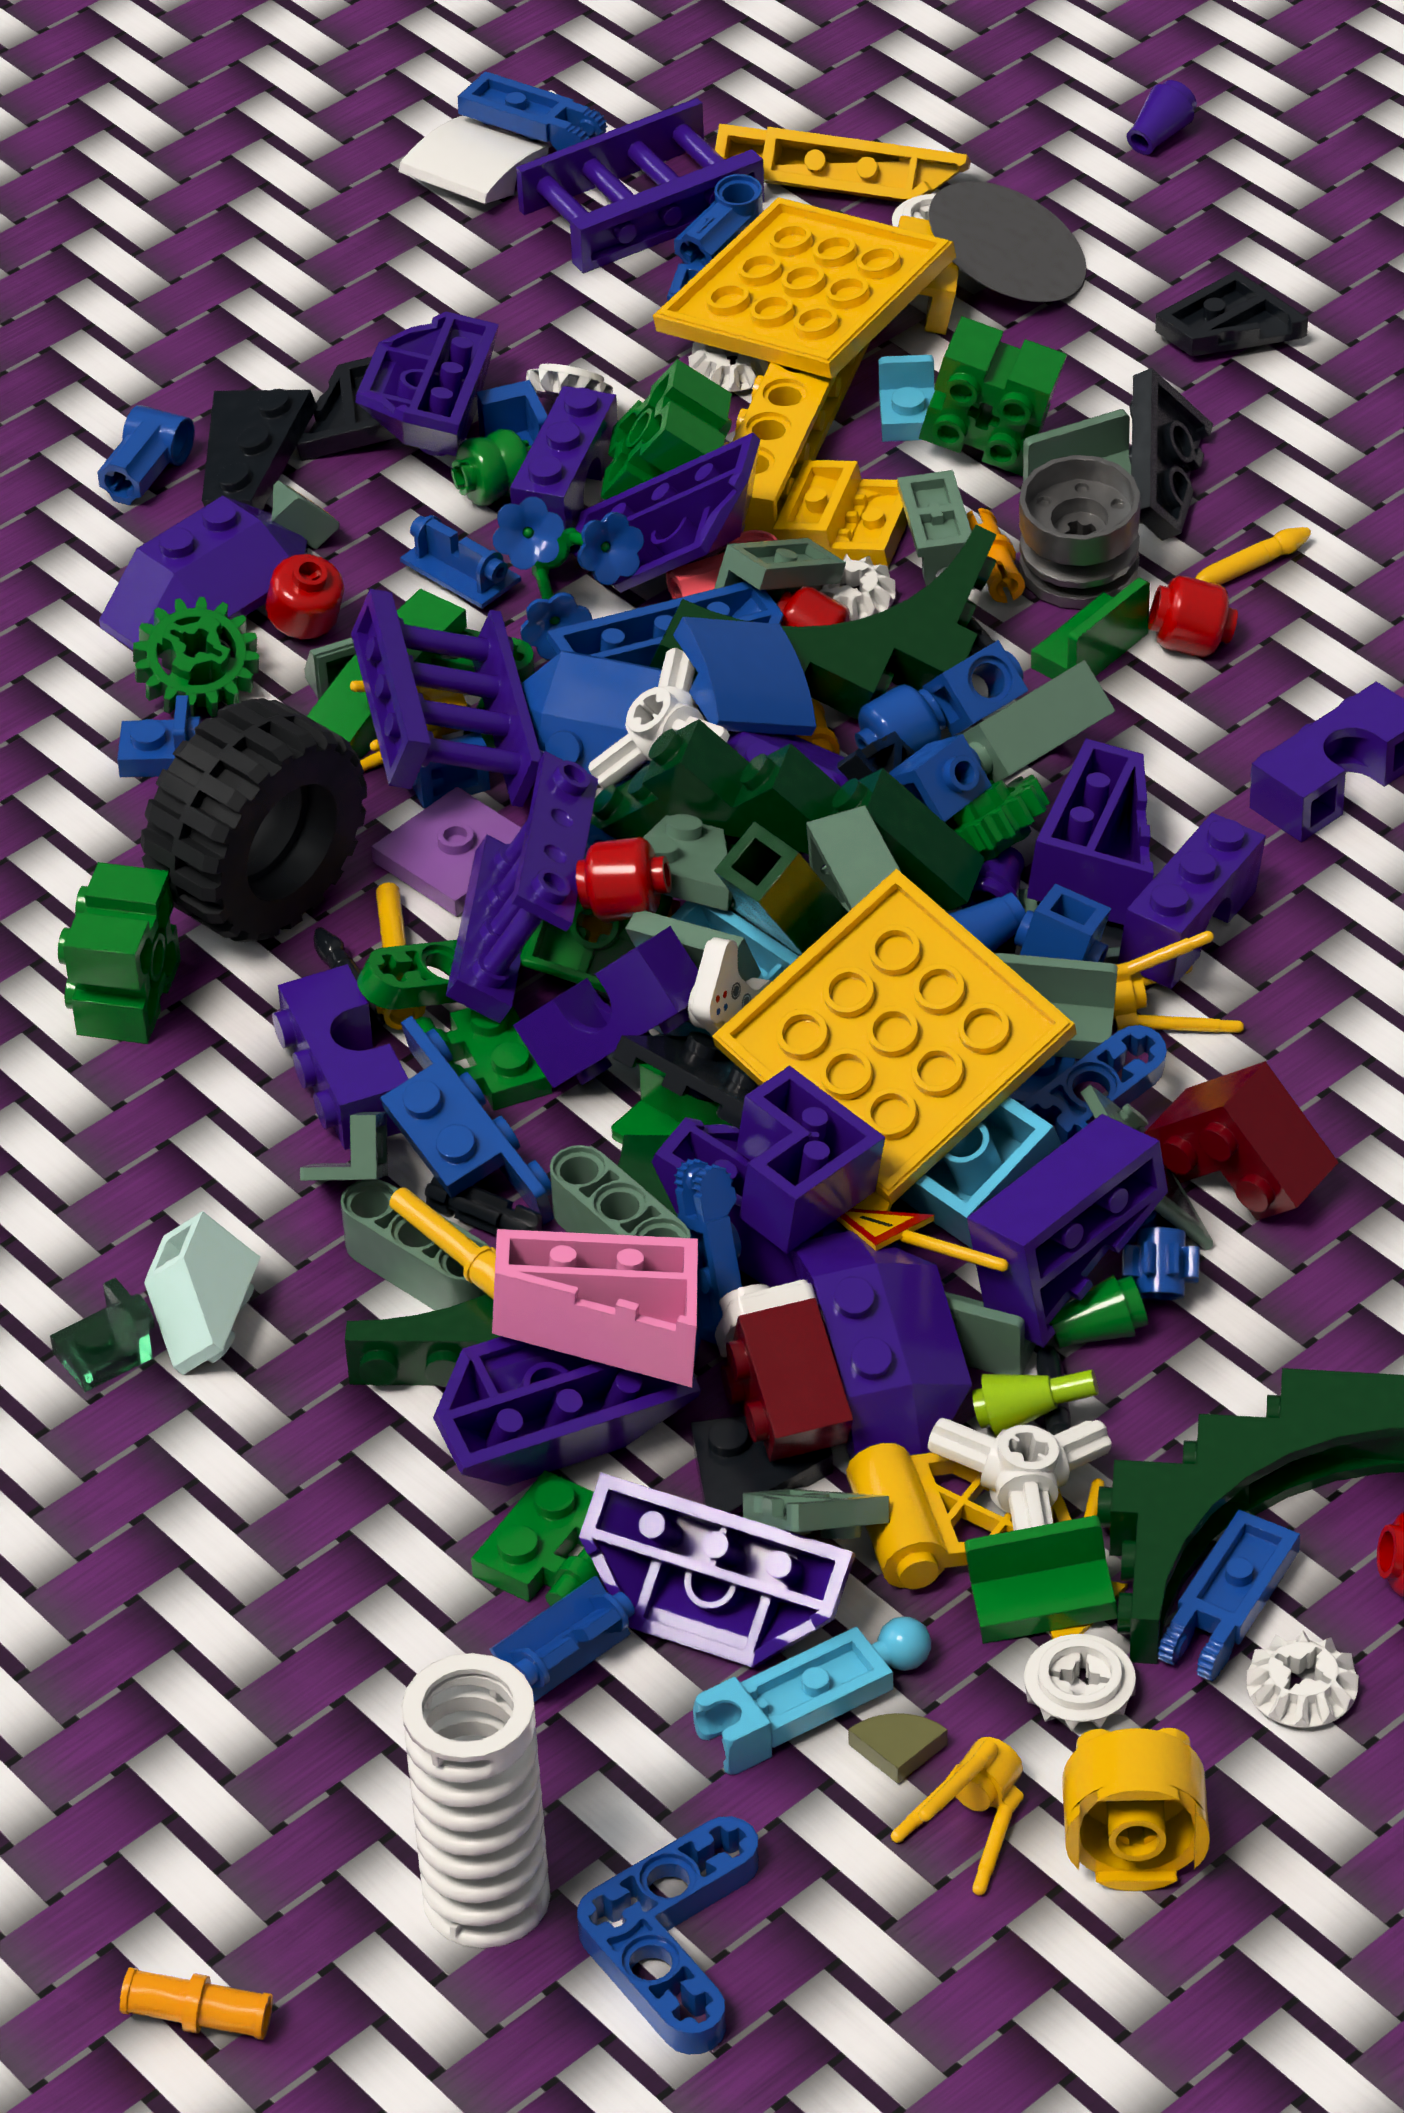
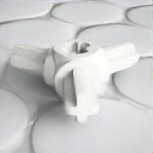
M672 648L666 652L658 687L651 688L642 693L628 710L625 723L628 734L589 763L588 769L591 775L598 778V784L603 789L610 785L616 786L646 762H651L652 759L648 756L650 748L657 738L669 729L677 731L700 719L727 743L730 736L727 729L705 721L701 712L697 710L698 705L689 693L695 668L684 651Z
M940 1418L934 1425L928 1441V1449L932 1453L982 1473L981 1486L989 1489L990 1497L997 1507L1011 1514L1013 1531L1052 1524L1051 1506L1058 1498V1488L1066 1485L1068 1482L1070 1471L1108 1454L1112 1447V1442L1107 1435V1427L1100 1420L1082 1422L1056 1435H1052L1050 1432L1037 1426L1017 1425L1007 1430L1003 1429L995 1439L952 1420Z

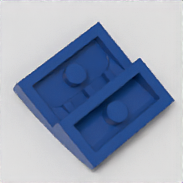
M682 617L673 636L698 672L689 693L708 722L722 726L727 731L801 736L813 735L816 729V720L810 690L798 656L780 624Z

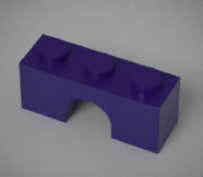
M562 387L510 486L512 504L520 505L528 497H538L545 502L548 512L557 513L561 516L564 522V530L571 527L576 528L580 513L584 510L586 478L602 481L605 469L613 460L608 455L613 426L618 422L616 394L593 391L588 388Z
M1376 681L1356 695L1344 699L1338 707L1315 722L1306 724L1297 734L1274 749L1262 753L1251 765L1249 808L1302 843L1343 815L1346 772L1366 775L1384 787L1403 775L1404 699Z
M1211 813L1126 909L1118 964L1129 962L1206 931L1212 916L1229 923L1256 892L1266 835L1247 828L1234 820ZM1202 946L1140 973L1143 977L1172 989L1200 957Z
M671 926L595 973L608 994L611 1006L599 997L588 978H585L513 1026L553 1088L573 1076H576L579 1083L583 1085L613 1066L607 1056L615 1051L622 1035L652 1036L649 1030L657 1025L663 1034L666 1035L690 1020L688 1001L699 970Z
M346 964L279 984L278 993L281 1011L272 1014L275 1032L282 1048L292 1046L294 1050L293 1062L300 1084L304 1089L312 1086L315 1091L313 1095L314 1104L322 1127L324 1129L334 1128L344 1150L350 1149V1115L360 1112H385L380 1097L408 1080L390 1043L373 1048L369 1003L360 992L357 981L350 967ZM387 1114V1137L401 1133Z

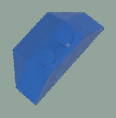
M745 581L547 631V641L557 655L562 651H570L649 666L682 599L710 611L751 622L782 625L783 613L766 590H759Z
M560 652L521 683L539 749L544 752L547 751L564 761L575 762L582 766L587 773L591 774L588 769L589 763L628 734L625 723L630 706L642 693L651 688L658 687L662 669L576 652ZM698 707L697 710H699V711L701 712V714L703 715L704 720L708 722V720L706 719V717L704 716V714L702 713V711H701L700 708ZM650 761L646 762L615 787L633 779L642 768L650 764Z

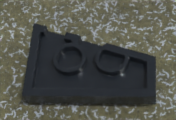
M1153 368L1133 375V400L1130 402L1132 446L1129 449L1131 475L1134 477L1140 491V523L1144 524L1163 541L1182 533L1194 492L1189 477L1191 471L1201 468L1204 454L1198 448L1201 439L1210 436L1213 423Z
M311 390L214 391L202 494L204 507L219 497L226 496L263 510L273 491V485L279 480L318 407Z
M691 1031L688 1036L622 1035L612 1056L613 1059L629 1068H634L637 1064H649L662 1071L666 1075L661 1085L681 1097L689 1095L705 1102L719 1103L716 1111L718 1117L739 1129L745 1095L759 1087L756 1082L715 1046L711 1036L696 1031Z

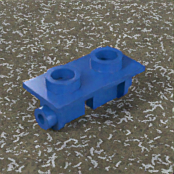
M418 516L412 522L410 534L414 537L415 547L401 556L400 562L481 609L521 581L520 575L508 569V565L504 562L501 553L496 550H489L467 537L458 541V532L444 525L436 516Z
M593 1576L489 1650L494 1657L512 1664L525 1676L532 1688L535 1702L631 1634L627 1628L629 1626L628 1618L635 1614V1609L631 1600L623 1592L619 1591L612 1596L606 1592L598 1576Z

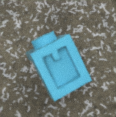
M907 355L879 358V405L882 442L922 440L919 439L928 406L935 392L933 356Z

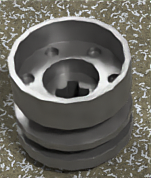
M1072 455L1052 459L1039 466L1022 483L1019 499V528L1021 530L1019 543L1021 553L1020 573L1026 587L1039 599L1063 608L1083 609L1103 592L1115 597L1137 579L1140 536L1138 534L1140 491L1132 475L1119 464L1101 457Z

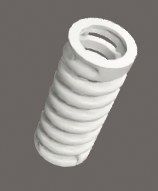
M475 1653L452 1655L431 1663L416 1674L407 1686L401 1704L403 1725L405 1727L404 1733L413 1801V1815L416 1825L415 1833L419 1869L421 1872L424 1912L432 1927L446 1939L462 1946L476 1948L499 1947L522 1939L536 1928L547 1912L551 1897L533 1691L525 1676L506 1661L494 1656Z

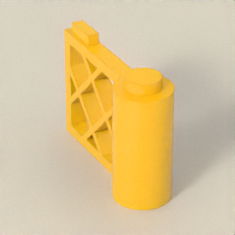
M880 1443L858 1452L850 1460L846 1469L847 1480L852 1493L889 1496V1523L865 1525L884 1578L890 1585L898 1588L920 1589L934 1582L945 1568L967 1565L965 1542H958L953 1529L961 1518L990 1531V1535L1013 1531L1010 1513H1006L1002 1517L974 1503L983 1489L989 1491L988 1488L981 1486L982 1473L935 1453L910 1455L903 1446L895 1443ZM954 1474L971 1482V1485L962 1496H959L937 1485L933 1476ZM1059 1488L1058 1498L1051 1506L1053 1523L1072 1520Z

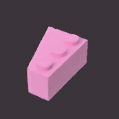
M497 1229L492 1334L692 1388L697 1330L698 1239Z

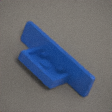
M413 1016L402 1021L401 1025L409 1049L424 1070L381 1096L380 1099L385 1112L452 1199L500 1168L529 1208L542 1215L543 1225L553 1220L554 1215L548 1198L552 1194L551 1181L543 1168L535 1160L526 1165L516 1150L520 1148V1143L515 1133L502 1116H498L493 1120L489 1117L482 1107L487 1103L486 1099L472 1076L468 1072L460 1076L456 1074L449 1064L453 1060L452 1054L439 1033L434 1028L425 1033Z

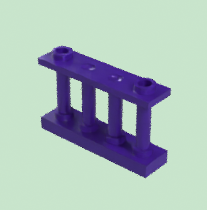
M698 98L516 167L519 211L523 215H527L551 205L570 223L572 263L583 274L676 238L715 201V186L718 181L726 176L745 174L756 178L762 185V200L765 203L763 159L753 149L727 159L721 157L704 141L703 103ZM687 153L702 169L679 177L664 161ZM642 170L658 185L633 194L619 179ZM597 188L612 202L609 205L588 212L573 196Z
M370 588L351 636L388 785L412 789L421 766L426 767L430 762L503 774L511 805L523 807L532 786L535 785L539 759L544 754V751L539 749L513 657V640L507 635L501 611H489L478 637L404 624L403 619L398 617L392 592ZM407 649L470 659L473 661L475 672L414 662L413 656L408 655ZM416 686L482 697L486 710L424 700L422 693H418ZM426 724L493 735L496 748L434 738L433 733L427 730Z
M545 751L539 759L529 816L510 844H505L487 834L475 850L446 996L498 1023H501L512 1008L521 962L520 955L523 947L537 927L544 920L567 932L573 923L578 896L576 864L578 860H582L585 857L598 778L587 773L579 764L572 761H564Z

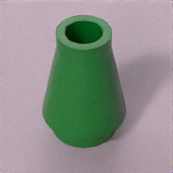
M1112 1275L1093 1286L1081 1301L1073 1298L1065 1303L1049 1325L1055 1330L1056 1333L1053 1337L1058 1348L1061 1349L1073 1344L1135 1337V1329L1147 1326L1148 1318L1133 1277L1128 1276L1117 1280Z

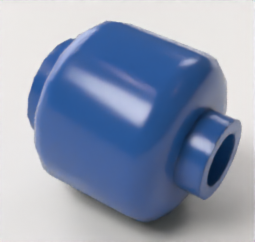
M903 684L889 690L860 708L858 715L860 731L855 733L854 737L858 749H863L870 743L896 731L899 737L911 749L917 752L927 743L942 740L941 731L946 729V721L937 701L927 690L920 689L917 691L915 688Z

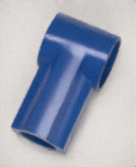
M733 174L718 181L714 192L715 201L674 239L675 254L685 264L706 266L763 212L762 185L756 178L745 174Z
M136 405L130 411L125 421L122 442L97 471L99 487L106 490L113 501L121 504L131 505L136 498H141L168 464L181 466L187 460L195 437L193 421L189 417L143 405Z

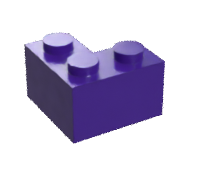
M789 1065L745 1095L736 1150L750 1160V1162L747 1163L739 1218L784 1253L788 1254L876 1191L885 1136Z

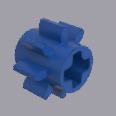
M1167 1227L1139 1229L1136 1234V1245H1125L1122 1249V1278L1133 1277L1142 1299H1182L1185 1297V1283L1199 1282L1200 1247L1185 1246L1186 1232L1181 1229Z

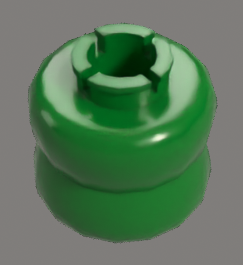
M498 429L486 438L473 437L466 439L459 445L456 460L451 464L453 467L451 474L457 490L460 489L459 493L461 495H467L474 504L480 506H490L503 497L511 498L510 486L531 445H529L527 440H522L513 430Z

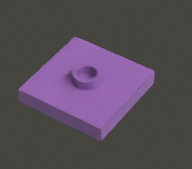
M455 787L372 845V859L378 866L451 914L458 916L464 909L475 850L487 834L505 844H510L521 827L459 787Z

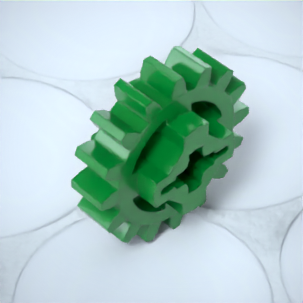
M199 597L195 608L188 609L181 598L175 599V612L172 614H168L159 607L154 610V625L141 623L139 626V642L133 643V662H136L135 679L137 683H146V698L151 701L163 696L164 712L169 714L175 709L177 695H189L191 717L195 716L198 707H205L211 717H216L218 715V703L222 701L227 705L239 703L238 690L251 693L253 689V676L259 672V654L256 653L257 635L256 633H246L247 618L244 615H240L231 620L228 619V604L224 602L217 606L215 611L208 610L205 597ZM223 640L231 648L235 658L230 657V648L221 645ZM157 657L162 659V667L171 670L170 675L162 669Z
M1034 775L1024 779L1022 776L1017 777L1008 785L1005 784L1003 779L995 783L992 778L989 779L992 786L945 821V823L985 857L984 862L998 857L1001 852L1030 835L1032 830L1029 825L1035 821L1033 818L1044 813L1047 810L1045 806L1050 804V800Z

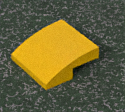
M804 460L773 527V532L778 540L809 538L842 560L846 554L851 560L857 561L870 556L873 565H886L889 567L908 521L897 487V480L861 479L858 461Z

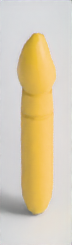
M1307 527L1281 530L1269 539L1260 541L1207 566L1196 575L1195 579L1222 585L1271 562L1281 555L1297 551L1308 540L1311 530Z

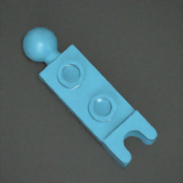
M897 1617L882 1626L877 1642L870 1644L856 1626L742 1682H739L736 1677H732L697 1695L693 1705L696 1733L703 1740H710L722 1735V1743L726 1759L723 1762L724 1771L730 1775L738 1774L771 1758L772 1748L893 1690V1671L890 1667L906 1671L916 1669L923 1664L931 1650L932 1640L926 1626L915 1618Z

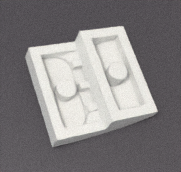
M462 115L440 125L420 140L400 162L399 172L486 204L514 195L517 179L516 167L548 155L549 146Z

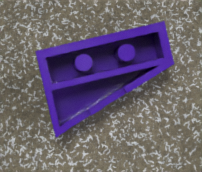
M1085 739L1036 839L1027 898L1041 902L1056 883L1112 908L1107 921L1124 925L1126 909L1153 880L1154 876L1153 861H1150L1149 852L1151 835L1150 825H1147L1146 818L1147 789L1143 754Z
M1101 1114L968 1216L967 1222L973 1250L1006 1259L1009 1263L1008 1269L1004 1272L976 1264L984 1307L1022 1317L1025 1321V1339L1044 1348L1056 1333L1049 1323L1071 1296L1080 1301L1093 1286L1091 1280L1086 1278L1109 1249L1119 1254L1167 1194L1168 1188L1160 1141Z

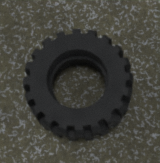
M259 698L230 704L218 710L217 718H206L194 728L196 734L189 741H182L173 752L175 759L168 770L163 769L155 783L158 786V790L154 799L148 800L144 814L148 821L147 828L141 830V847L145 853L142 857L144 868L169 871V886L173 896L174 907L222 937L230 938L235 942H251L278 936L280 929H291L303 921L302 915L307 910H315L325 899L323 896L324 892L331 884L336 885L344 871L341 868L347 856H352L358 843V840L355 838L358 827L363 826L366 814L362 804V800L367 798V784L362 775L364 770L356 751L352 750L350 743L342 736L280 701Z

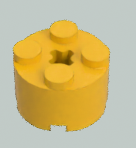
M1130 1728L1111 1732L1105 1729H1093L1083 1733L1077 1739L1076 1751L1068 1759L1062 1775L1065 1845L1067 1855L1074 1866L1079 1870L1080 1862L1086 1868L1095 1872L1097 1883L1108 1888L1123 1891H1147L1170 1885L1177 1881V1871L1187 1866L1193 1860L1195 1869L1204 1860L1208 1852L1210 1834L1205 1772L1199 1756L1191 1748L1189 1737L1183 1731L1176 1728H1163L1160 1730Z

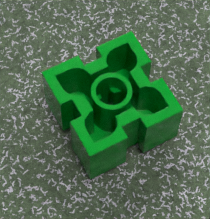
M961 316L943 357L934 387L935 392L928 406L919 439L957 453H961L964 444L984 451L982 462L1023 476L1024 440L1029 436L1042 432L1051 405L1050 401L1057 387L1067 354L1027 339L1024 340L1021 349L1001 342L1004 331Z
M677 359L651 386L650 395L644 402L638 400L613 426L608 455L614 458V460L605 469L600 497L604 500L724 446L725 438L732 425V420L728 418L732 393Z
M98 862L89 885L80 887L75 905L76 916L71 928H63L58 942V961L60 964L66 965L68 976L65 986V1006L67 1009H73L76 1035L148 1044L161 1012V994L169 992L181 962L177 926L170 923L174 903L169 886V871Z

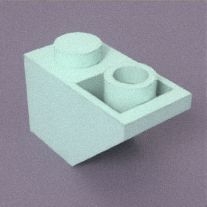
M204 1211L163 1236L144 1281L173 1368L182 1375L207 1360L210 1363L216 1362L228 1351L235 1339V1332L232 1330L237 1314L253 1294L254 1285L250 1282L260 1260L258 1254Z

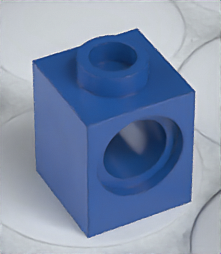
M999 640L922 686L923 689L927 690L940 706L945 717L946 727L952 737L1029 691L1023 681V671L1018 660L1010 652L1004 650ZM972 674L978 675L985 681L988 688V697L981 696L974 689Z

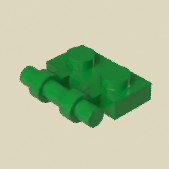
M513 1004L501 1023L470 1008L451 1012V1031L446 1033L442 1029L436 1028L429 1017L424 1016L415 1019L425 1033L432 1028L439 1033L452 1054L453 1060L449 1062L450 1066L458 1076L465 1072L472 1076L483 1095L486 1096L493 1111L552 1094L551 1084L513 1026L521 1020ZM467 1059L470 1067L464 1069L454 1062Z
M544 1470L471 1558L473 1577L527 1602L533 1599L543 1585L549 1586L551 1589L547 1592L545 1598L550 1606L593 1576H598L600 1580L597 1569L585 1548H583L578 1556H569L565 1559L577 1544L583 1547L579 1534L594 1492Z

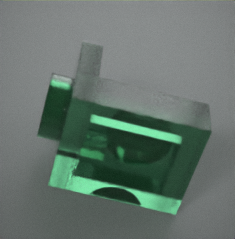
M117 1278L103 1283L106 1308L50 1335L53 1354L84 1392L153 1358L149 1330L155 1327L151 1310L141 1295L136 1293L131 1296Z

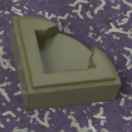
M892 1713L874 1716L855 1724L848 1729L849 1745L899 1784L948 1745V1731L939 1723L925 1717Z

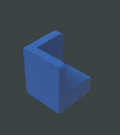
M530 380L476 392L480 437L486 438L498 429L513 430L522 440H527L529 445L532 446L548 415Z

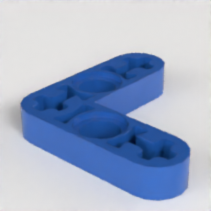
M1142 1025L1127 1026L1116 1032L1027 1098L1021 1105L1048 1123H1055V1131L1061 1144H1063L1095 1119L1087 1103L1077 1098L1073 1089L1082 1082H1097L1107 1090V1098L1122 1109L1126 1103L1130 1104L1154 1086L1162 1077L1167 1053L1165 1041L1158 1032L1150 1027ZM1129 1051L1131 1054L1139 1056L1145 1052L1149 1055L1148 1063L1137 1058L1125 1066L1126 1053ZM1122 1069V1077L1120 1080L1119 1076L1117 1075V1072H1119ZM1153 1210L1139 1229L1157 1227L1159 1214ZM1137 1231L1127 1243L1136 1242Z
M717 1817L707 1821L593 1888L582 1897L577 1907L579 1940L584 1949L660 2037L675 2051L688 2055L708 2052L722 2042L726 2033L725 1999L720 1990L669 1934L668 1930L746 1885L755 1877L759 1868L758 1835L753 1826L743 1819L736 1817ZM722 1847L726 1851L715 1855L714 1850ZM739 1850V1856L732 1858L729 1855ZM706 1870V1876L702 1877L700 1872ZM663 1877L680 1878L688 1885L681 1895L672 1898L657 1896L649 1889L651 1884ZM635 1897L637 1902L631 1905V1898ZM604 1916L611 1922H617L622 1919V1925L614 1927L607 1921L598 1924L597 1920ZM647 1958L663 1960L671 1967L664 1977L656 1980L641 1979L633 1974L631 1970L639 1961ZM681 1992L682 2005L689 2013L695 2017L706 2013V2020L700 2023L692 2017L681 2020L680 2004L676 1996Z

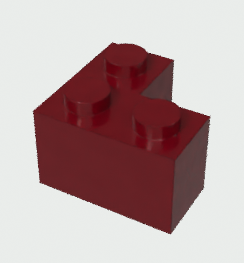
M1266 1061L1186 1088L1144 1132L1160 1141L1163 1164L1175 1174L1180 1183L1220 1170L1235 1190L1239 1201L1249 1209L1256 1220L1298 1208L1339 1163Z
M816 1298L738 1316L733 1341L726 1343L728 1363L721 1366L723 1388L730 1405L740 1404L742 1414L746 1416L752 1440L754 1442L764 1441L769 1461L772 1462L847 1443L853 1417Z

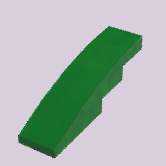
M419 589L397 610L398 617L402 618L406 625L460 634L467 628L466 609L423 589ZM407 649L408 655L413 656L414 662L432 665L431 658L436 655L435 653ZM355 654L314 705L307 717L347 740L352 750L356 751L360 760L371 750L370 743L376 740L377 736L366 693L350 690V683L352 681H363Z

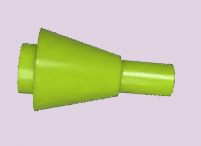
M1093 1369L1051 1378L1048 1375L982 1374V1388L972 1391L974 1410L980 1427L982 1429L991 1427L996 1438L1003 1429L1007 1430L1013 1426L1026 1425L1056 1409L1058 1404L1099 1395Z

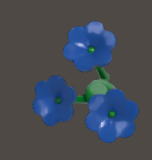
M528 497L520 505L509 503L500 508L497 515L500 527L493 534L492 540L495 549L499 553L509 555L514 567L520 570H527L532 567V575L537 580L542 599H535L528 605L526 610L528 619L522 624L520 635L523 641L527 642L530 646L536 647L540 657L551 660L557 654L547 641V631L592 620V615L589 609L577 605L575 598L571 594L560 592L554 595L548 576L549 569L559 567L566 561L570 553V546L578 545L581 546L577 554L580 567L592 571V575L598 583L611 585L618 580L619 576L629 577L637 572L640 564L637 553L643 546L644 537L640 529L629 526L627 517L618 512L606 514L601 521H589L584 525L581 533L573 527L564 530V522L561 516L557 513L548 512L547 506L542 499Z

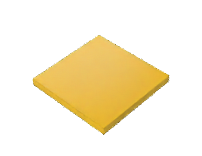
M778 197L653 315L657 332L833 379L956 258L954 242Z
M896 868L714 1033L712 1038L715 1046L759 1086L790 1065L885 1136L876 1192L892 1205L1070 1041L1077 1032L1075 1023Z

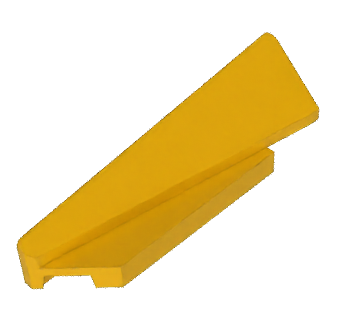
M719 123L715 151L724 159L753 149L763 159L764 183L897 202H905L916 196L931 194L959 172H965L970 169L971 163L967 154L767 127V130L721 123Z

